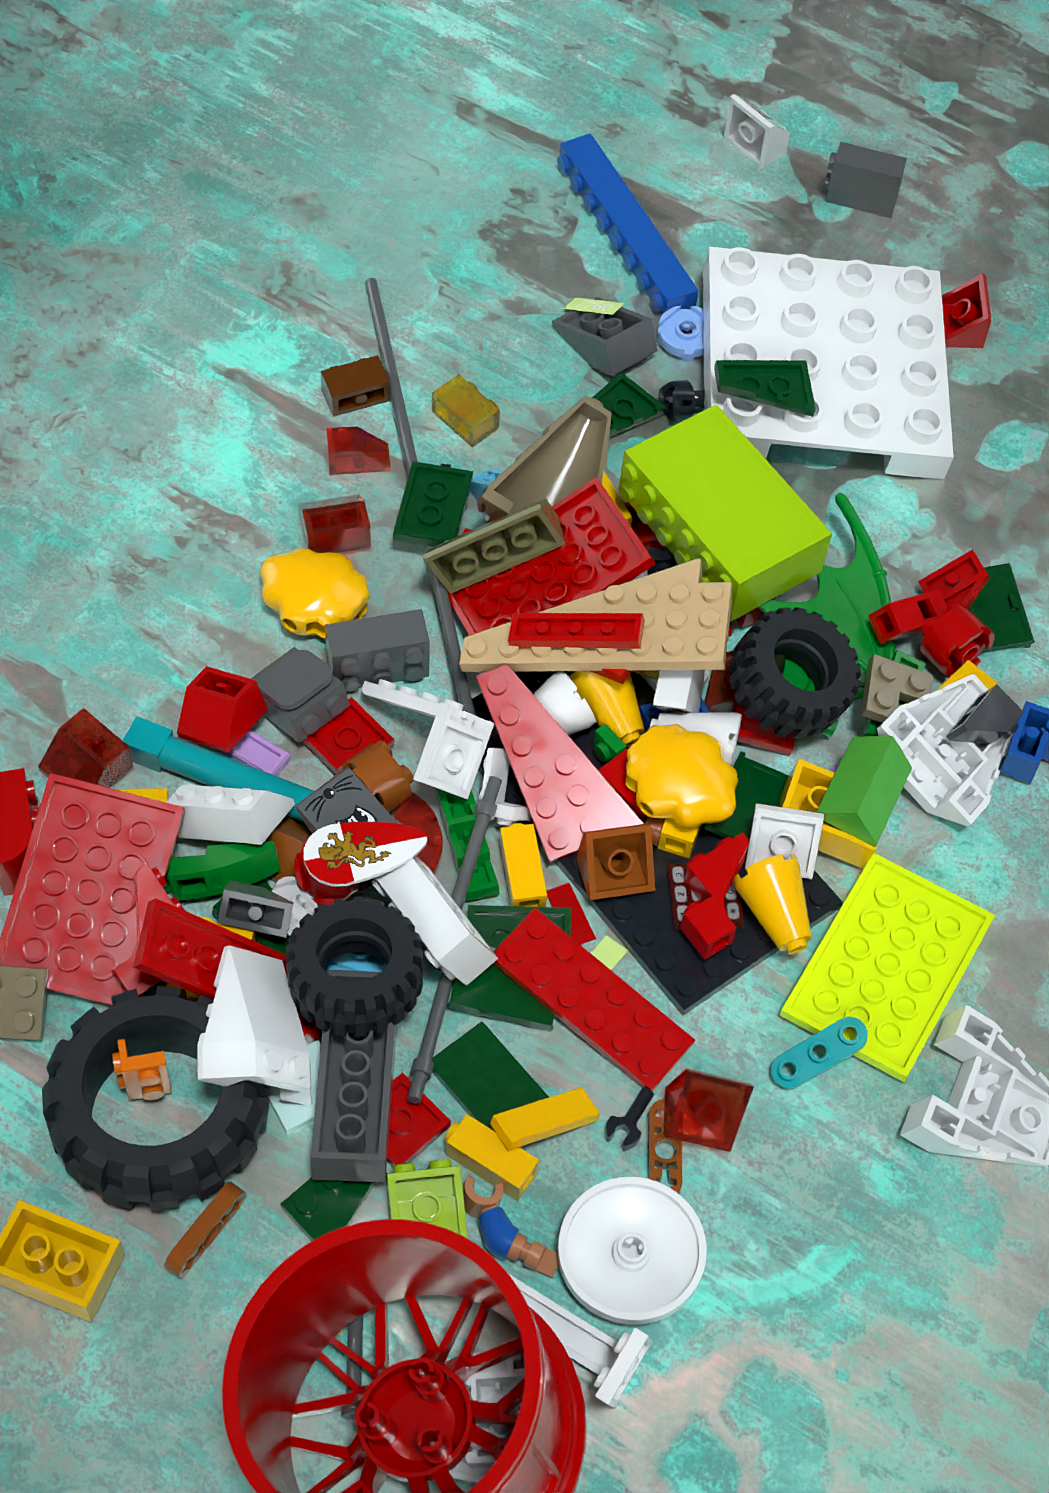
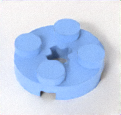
M681 306L668 309L663 313L659 321L658 343L667 352L679 357L684 362L694 361L696 357L704 355L703 309L697 306H691L690 309H681ZM690 329L692 334H684L681 330L688 331Z

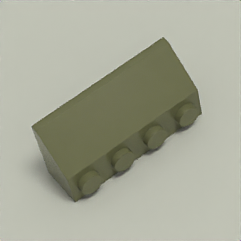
M544 498L430 548L423 554V559L447 591L452 594L565 545V540L558 515L548 500Z

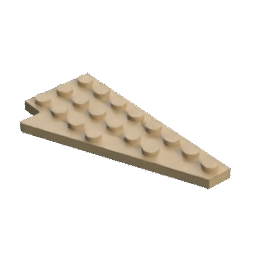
M694 559L621 585L609 586L606 590L538 612L643 613L645 623L641 649L519 648L518 646H510L508 643L511 622L465 637L459 665L462 672H487L506 664L513 671H602V668L627 670H725L733 593L731 582L701 583L702 561L701 559Z

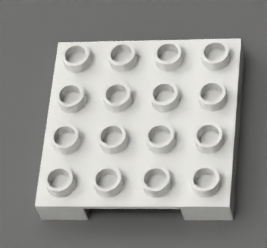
M709 247L703 268L704 410L717 404L765 459L771 443L883 454L884 474L944 480L954 455L940 271L926 270L918 266L897 267L869 264L861 260L840 261L812 258L804 254L784 255L756 252L741 247L733 249ZM716 360H806L816 408L813 417L719 393L714 372Z

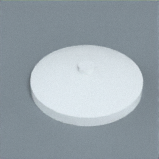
M640 1177L610 1179L585 1191L568 1210L563 1220L558 1240V1262L563 1279L571 1293L589 1311L606 1320L621 1324L638 1325L652 1323L678 1311L688 1302L698 1288L707 1257L704 1230L690 1204L668 1186Z

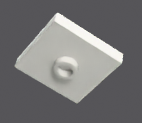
M756 803L745 869L769 857L783 854L785 860H790V854H795L800 864L802 878L812 879L824 814Z

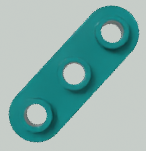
M844 1017L775 1058L771 1067L775 1083L784 1089H795L864 1048L868 1039V1031L865 1024L858 1018ZM848 1028H852L856 1031L857 1036L854 1040H847L844 1038L843 1032ZM815 1047H824L826 1055L823 1058H816L812 1053ZM784 1065H794L796 1068L795 1074L792 1076L784 1075L782 1072Z

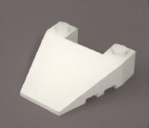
M965 1005L945 1015L934 1043L938 1048L963 1062L948 1103L931 1095L911 1104L900 1135L929 1153L1049 1167V1080L1041 1072L1036 1073L1024 1060L1026 1055L1018 1047L1013 1048L1001 1035L1003 1030L996 1022L970 1006Z

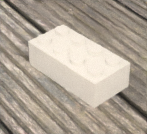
M417 856L407 863L375 877L371 881L382 896L385 897L387 895L391 901L388 904L389 907L394 906L400 910L402 918H409L415 925V932L419 933L422 944L427 949L424 952L425 956L436 968L440 967L450 980L457 977L467 986L498 959L430 868Z

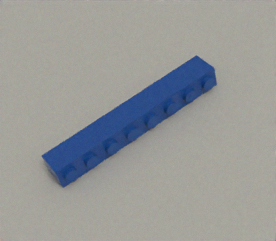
M589 133L560 143V156L557 157L560 171L566 173L573 190L581 195L586 209L595 216L600 230L605 231L608 235L612 248L615 251L618 250L623 258L627 270H631L636 277L639 288L642 291L645 290L650 298L653 309L659 311L662 316L668 309L675 306H681V309H690L691 306H696L698 288L592 134Z

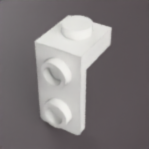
M488 748L483 765L485 772L479 800L483 798L489 776L498 777L502 780L495 802L498 806L494 816L497 817V824L511 826V824L517 823V820L530 821L531 815L527 806L504 802L510 763L504 748Z

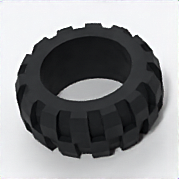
M157 986L156 995L138 997L137 989L111 997L112 1007L100 1013L93 1006L71 1025L72 1038L69 1041L62 1039L57 1043L46 1066L49 1080L42 1087L43 1115L55 1153L60 1155L66 1171L85 1190L96 1189L101 1192L103 1201L120 1207L132 1209L135 1202L150 1203L151 1211L180 1208L179 1199L197 1194L199 1200L202 1201L223 1188L225 1185L224 1178L231 1171L235 1173L242 1172L257 1151L256 1140L258 1135L266 1129L269 1110L267 1085L244 1080L229 1086H222L218 1103L210 1116L196 1130L179 1140L161 1145L146 1146L130 1144L114 1138L100 1128L93 1120L92 1112L100 1088L115 1071L112 1053L119 1052L117 1040L125 1039L129 1057L164 1051L180 1053L198 1060L197 1044L200 1034L205 1033L209 1020L206 1011L208 1005L214 1002L203 995H200L197 1001L187 999L185 989Z

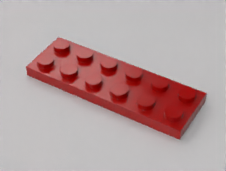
M157 898L148 902L133 968L197 995H203L213 1001L217 991L214 982L223 949L228 945L282 960L287 975L285 954ZM296 1008L305 1040L310 1042L319 1040L322 1030L316 1027L315 1019L312 1022L307 1021L301 1015L300 1009Z
M536 908L527 915L494 951L498 957L493 963L641 1088L646 1087L653 1092L696 1041Z

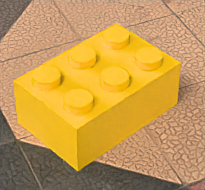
M799 758L787 778L778 807L816 813L835 773ZM823 821L818 851L864 868L874 854L876 847Z
M18 1200L0 1234V1285L92 1322L125 1254L120 1240Z

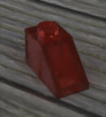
M358 426L326 428L329 475L391 471L387 442Z

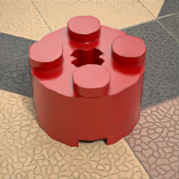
M955 602L939 619H932L924 625L921 630L924 638L922 639L920 650L921 654L949 679L968 660L976 666L979 665L981 662L978 658L979 654L985 646L991 649L995 637L994 633L968 608Z

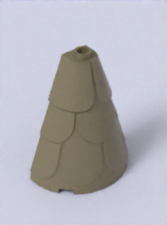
M585 396L543 430L541 437L517 456L515 462L484 489L478 500L477 507L479 512L483 513L485 511L487 514L485 521L487 523L492 522L544 498L553 506L595 477L602 484L603 467L607 465L611 412L605 409L599 400Z

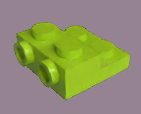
M451 1159L429 1161L430 1169L415 1170V1163L393 1165V1173H386L391 1219H406L444 1227L468 1239L460 1166H451Z

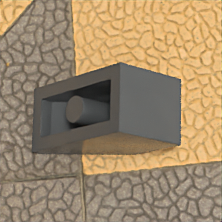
M230 880L224 888L217 923L286 938L294 902L264 887Z

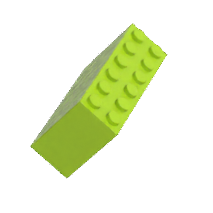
M717 404L624 451L618 487L621 498L631 504L644 524L649 525L656 534L659 543L666 546L672 552L678 565L694 559H701L703 567L701 583L731 582L733 593L730 622L822 572L832 533Z

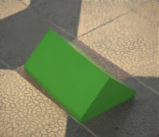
M893 736L852 737L816 813L824 814L823 821L873 847H876L912 770L911 764Z

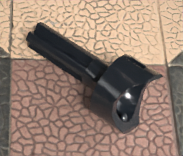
M688 380L671 381L659 389L658 401L667 407L664 414L666 417L675 422L684 421L694 416L695 409L704 408L705 391H694L691 382ZM668 397H673V402H669Z

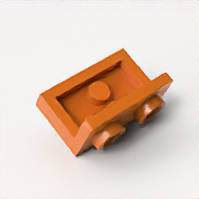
M125 1039L117 1040L119 1052L112 1053L114 1070L117 1075L119 1089L126 1088L129 1100L141 1098L156 1100L163 1097L164 1094L172 1093L164 1051L129 1057Z

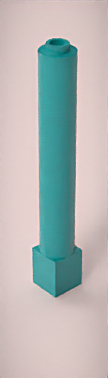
M136 716L121 742L126 760L159 773L164 768L211 787L221 786L223 788H249L251 790L269 791L292 798L295 805L314 792V790L176 738L173 736L172 729ZM294 806L286 814V816L304 822Z

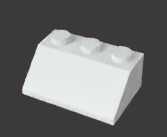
M182 784L166 802L185 808L177 837L262 845L295 805L292 798L269 791L251 790L249 788H223L221 786H197L193 784Z

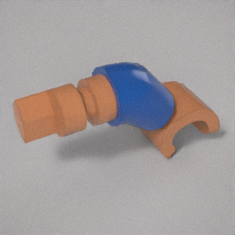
M468 1175L463 1188L465 1212L471 1217L478 1218L485 1247L493 1255L504 1261L507 1258L515 1262L518 1259L524 1260V1266L553 1278L559 1265L558 1252L547 1248L546 1245L535 1240L533 1244L527 1242L528 1237L519 1233L520 1229L511 1223L504 1209L499 1207L504 1191L503 1182L494 1186L492 1196L481 1197L473 1190L475 1179Z

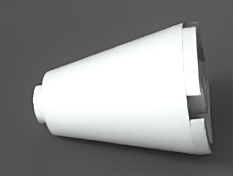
M557 671L533 695L567 735L570 736L590 728L596 723V719L586 700L581 699L576 692L578 688L563 671Z
M735 712L660 713L658 719L652 718L650 727L653 725L679 724L687 731L705 732L719 741L722 746L723 760L732 765L742 714Z

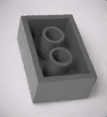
M422 609L325 625L327 662L332 669L333 676L343 682L346 692L362 688L364 681L378 685L379 679L393 683L405 680L417 681L423 677H429L430 640Z

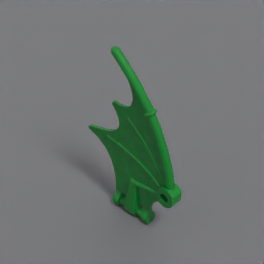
M838 493L835 496L836 504L847 520L855 540V555L852 563L844 568H833L824 565L822 572L816 575L818 593L811 600L805 602L769 600L758 606V608L765 614L784 607H789L791 611L795 607L807 609V613L817 612L823 615L822 619L829 622L831 620L838 625L836 629L841 634L845 633L850 639L849 646L855 648L858 655L856 664H860L861 677L859 678L861 685L859 692L855 695V700L863 698L868 660L874 654L891 660L895 653V640L880 644L868 617L869 614L891 603V596L886 579L887 571L882 567L872 540L847 496L843 493ZM784 656L782 673L784 678L800 689L815 691L813 680L808 671L796 660ZM838 719L827 730H823L821 734L831 737L836 729Z

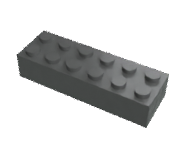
M328 970V974L344 981H362L380 973ZM391 1022L387 1024L388 1030L377 1034L375 1030L367 1032V1036L356 1037V1033H347V1036L335 1035V1030L330 1028L328 1032L322 1030L310 1156L312 1179L386 1182L397 1024L393 1025Z

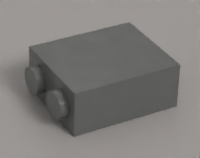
M840 142L837 153L831 152L827 169L832 170V173L827 172L823 189L828 190L826 202L892 218L907 158Z

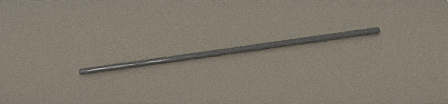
M368 278L365 281L384 369L390 381V396L409 476L412 461L418 462L377 280L375 278ZM424 545L425 552L432 547ZM429 567L459 703L464 705L462 711L475 715L466 672L461 671L459 665L461 649L448 592Z

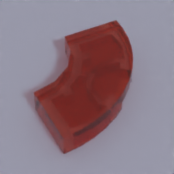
M411 792V796L403 801L393 818L398 824L414 827L427 835L426 846L416 856L435 875L441 863L443 852L441 828L438 818L431 807L422 798Z

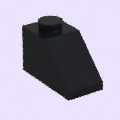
M996 684L975 699L946 737L950 741L990 744L1000 737L1005 740L1018 729L1019 725L1016 722L1024 711Z

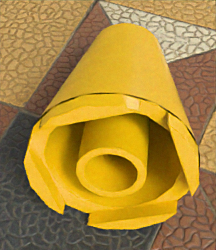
M591 671L573 672L569 678L578 688L576 692L580 698L585 699L596 723L600 727L606 724L627 747L637 742L640 735L644 732V726L631 674L623 684H620Z
M783 854L754 863L746 868L748 875L742 879L738 873L733 879L736 890L780 951H787L788 954H795L808 947L807 942L811 940L812 936L800 864L795 854H790V860H785Z

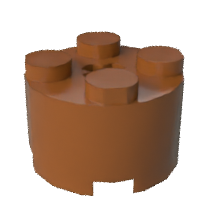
M380 740L376 744H369L338 768V773L350 767L389 813L411 796L410 784L414 781V777L405 765L400 766L392 757L393 753L387 743Z

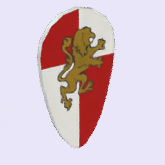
M390 822L331 824L318 829L308 838L304 847V864L309 874L320 883L332 887L349 886L367 881L407 863L426 846L427 835L414 827Z

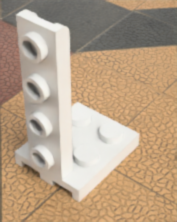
M379 679L378 685L364 681L362 687L363 694L380 699L385 703L435 718L413 780L468 799L494 723L462 711L463 704L446 698L441 703L440 697L426 692H422L421 697H418L419 691L402 685L399 691H397L398 685Z
M510 1275L523 1294L528 1306L536 1311L552 1328L565 1347L569 1357L599 1375L594 1384L599 1389L595 1397L616 1408L619 1398L629 1381L631 1382L638 1370L637 1367L654 1341L642 1331L634 1328L632 1334L625 1331L618 1342Z

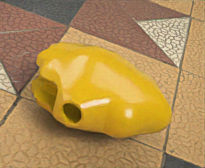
M296 548L287 553L272 555L265 559L261 565L259 572L263 583L261 594L264 603L279 613L282 625L292 633L301 636L316 635L326 640V624L363 619L368 611L366 603L370 598V592L367 588V580L364 575L354 570L350 559L343 554L331 552L317 553L307 548Z
M679 724L653 725L647 732L640 735L637 742L628 749L626 785L636 793L637 806L648 817L671 818L683 827H695L703 823L722 822L733 814L737 806L735 789L738 777L736 769L723 760L722 746L713 736L701 731H687Z

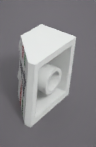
M735 94L731 95L724 138L762 169L786 154L790 132L751 101Z

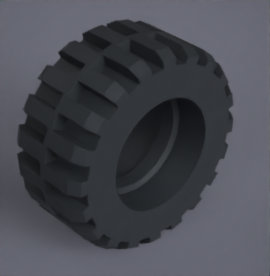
M784 607L764 614L737 643L732 651V658L729 661L728 667L729 673L732 674L729 677L731 689H736L737 693L734 697L739 705L743 704L746 708L745 714L750 719L754 717L760 722L758 726L768 730L771 728L775 730L774 734L783 737L791 734V738H804L806 735L812 737L820 734L823 730H827L850 707L861 685L859 680L861 677L860 664H856L858 655L855 648L849 646L850 639L845 633L841 634L836 629L838 625L833 621L827 622L822 619L823 615L817 612L807 613V609L795 607L791 611L789 607ZM774 655H784L799 662L810 674L815 691L800 689L787 681L779 671Z
M354 897V900L344 901V898L335 899L332 905L326 906L324 903L315 908L314 915L306 914L299 921V928L293 929L289 937L290 944L286 947V965L291 997L296 1008L300 1009L301 1015L307 1021L312 1022L315 1019L317 1028L328 1032L329 1028L335 1030V1035L347 1036V1033H356V1037L367 1036V1032L375 1030L377 1034L388 1030L387 1024L391 1022L393 1025L398 1024L405 1018L404 1011L407 1013L412 1011L417 1004V997L421 995L423 987L422 941L419 933L415 932V925L409 918H402V912L394 906L386 908L385 902L376 899L368 902L364 901V897ZM349 952L372 954L380 958L387 965L379 974L362 981L340 980L331 976L323 969L335 957Z

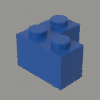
M1026 701L1022 709L1024 713L1018 719L1017 724L1019 727L1013 734L1000 773L1031 784L1041 758L1049 761V709Z

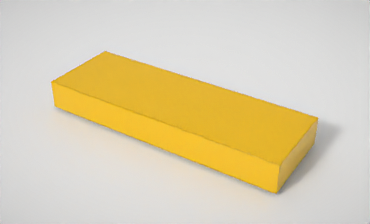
M580 1087L493 1115L490 1124L506 1148L511 1150L596 1122L600 1112L583 1088Z

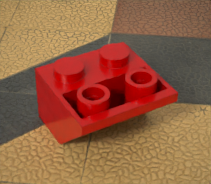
M206 666L186 687L177 729L178 737L228 753L268 710L256 680Z

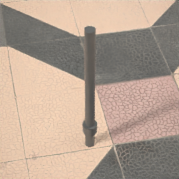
M489 776L483 798L478 800L474 812L477 817L451 896L461 910L489 821L494 819L498 807L495 802L502 780L498 777ZM430 963V968L442 971L440 967L436 968L432 963Z
M443 971L438 982L418 1058L413 1060L410 1071L412 1081L407 1100L414 1104L421 1102L426 1081L431 1079L434 1068L432 1058L453 980H450Z

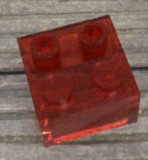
M359 494L298 504L307 549L317 553H340L371 548L370 522L365 501Z
M82 708L58 729L38 769L46 777L53 773L110 788L134 766L130 747L85 708Z

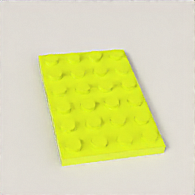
M874 853L781 1009L780 1016L813 1034L818 1033L844 1017L858 1018L867 1028L868 1039L864 1048L855 1053L854 1056L905 1083L993 922L995 915ZM848 1028L843 1032V1036L847 1040H854L857 1033L854 1029Z

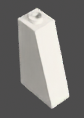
M660 670L653 705L665 713H699L705 670Z

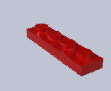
M513 613L508 643L510 646H518L519 648L641 649L645 619L643 613Z

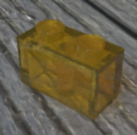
M460 374L432 392V413L472 448L499 429L500 409L497 404L491 399L488 400L472 382H468Z

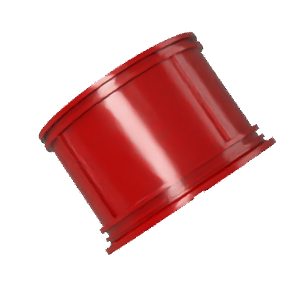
M381 1219L345 1226L324 1234L290 1255L266 1278L245 1307L229 1344L222 1381V1409L225 1429L238 1466L256 1493H301L293 1470L291 1448L345 1461L307 1493H326L363 1463L360 1479L341 1493H378L389 1477L408 1482L411 1493H430L428 1481L433 1479L442 1493H465L455 1483L450 1470L460 1463L469 1448L492 1455L496 1462L485 1476L467 1493H575L583 1467L587 1435L585 1402L575 1367L562 1342L543 1318L528 1306L523 1294L508 1272L479 1245L458 1233L421 1221ZM448 1295L464 1298L439 1347L415 1296ZM405 1298L426 1346V1352L420 1358L400 1361L389 1367L388 1302ZM474 1301L480 1303L478 1313L460 1356L446 1361ZM374 1308L375 1366L334 1338L345 1326ZM490 1308L506 1317L519 1328L520 1338L473 1356ZM328 1343H331L369 1372L374 1380L370 1385L359 1386L321 1351ZM524 1352L525 1378L498 1402L485 1403L472 1399L464 1383L473 1374ZM317 1357L354 1391L296 1404L302 1383ZM521 1403L519 1414L511 1415L510 1413ZM357 1408L354 1418L358 1433L347 1447L291 1436L292 1419ZM476 1424L515 1427L510 1438H498L476 1426Z

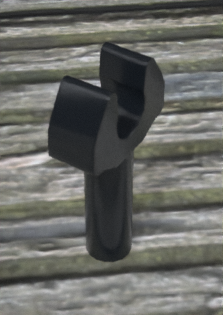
M646 1087L641 1089L625 1116H610L606 1125L607 1142L611 1141L616 1131L624 1130L628 1136L623 1142L622 1151H627L638 1144L642 1132L638 1130L637 1122L654 1097V1093Z

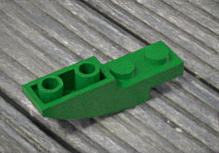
M275 841L263 842L262 845L249 843L207 845L206 855L171 857L165 878L167 885L163 889L165 892H173V895L178 900H189L222 894L230 880L250 885L279 872L281 869Z

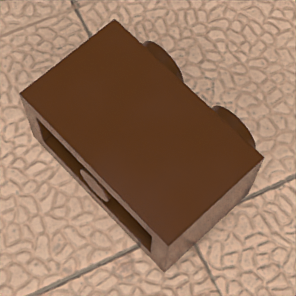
M378 355L362 358L340 366H332L320 371L321 389L333 417L390 401V381Z

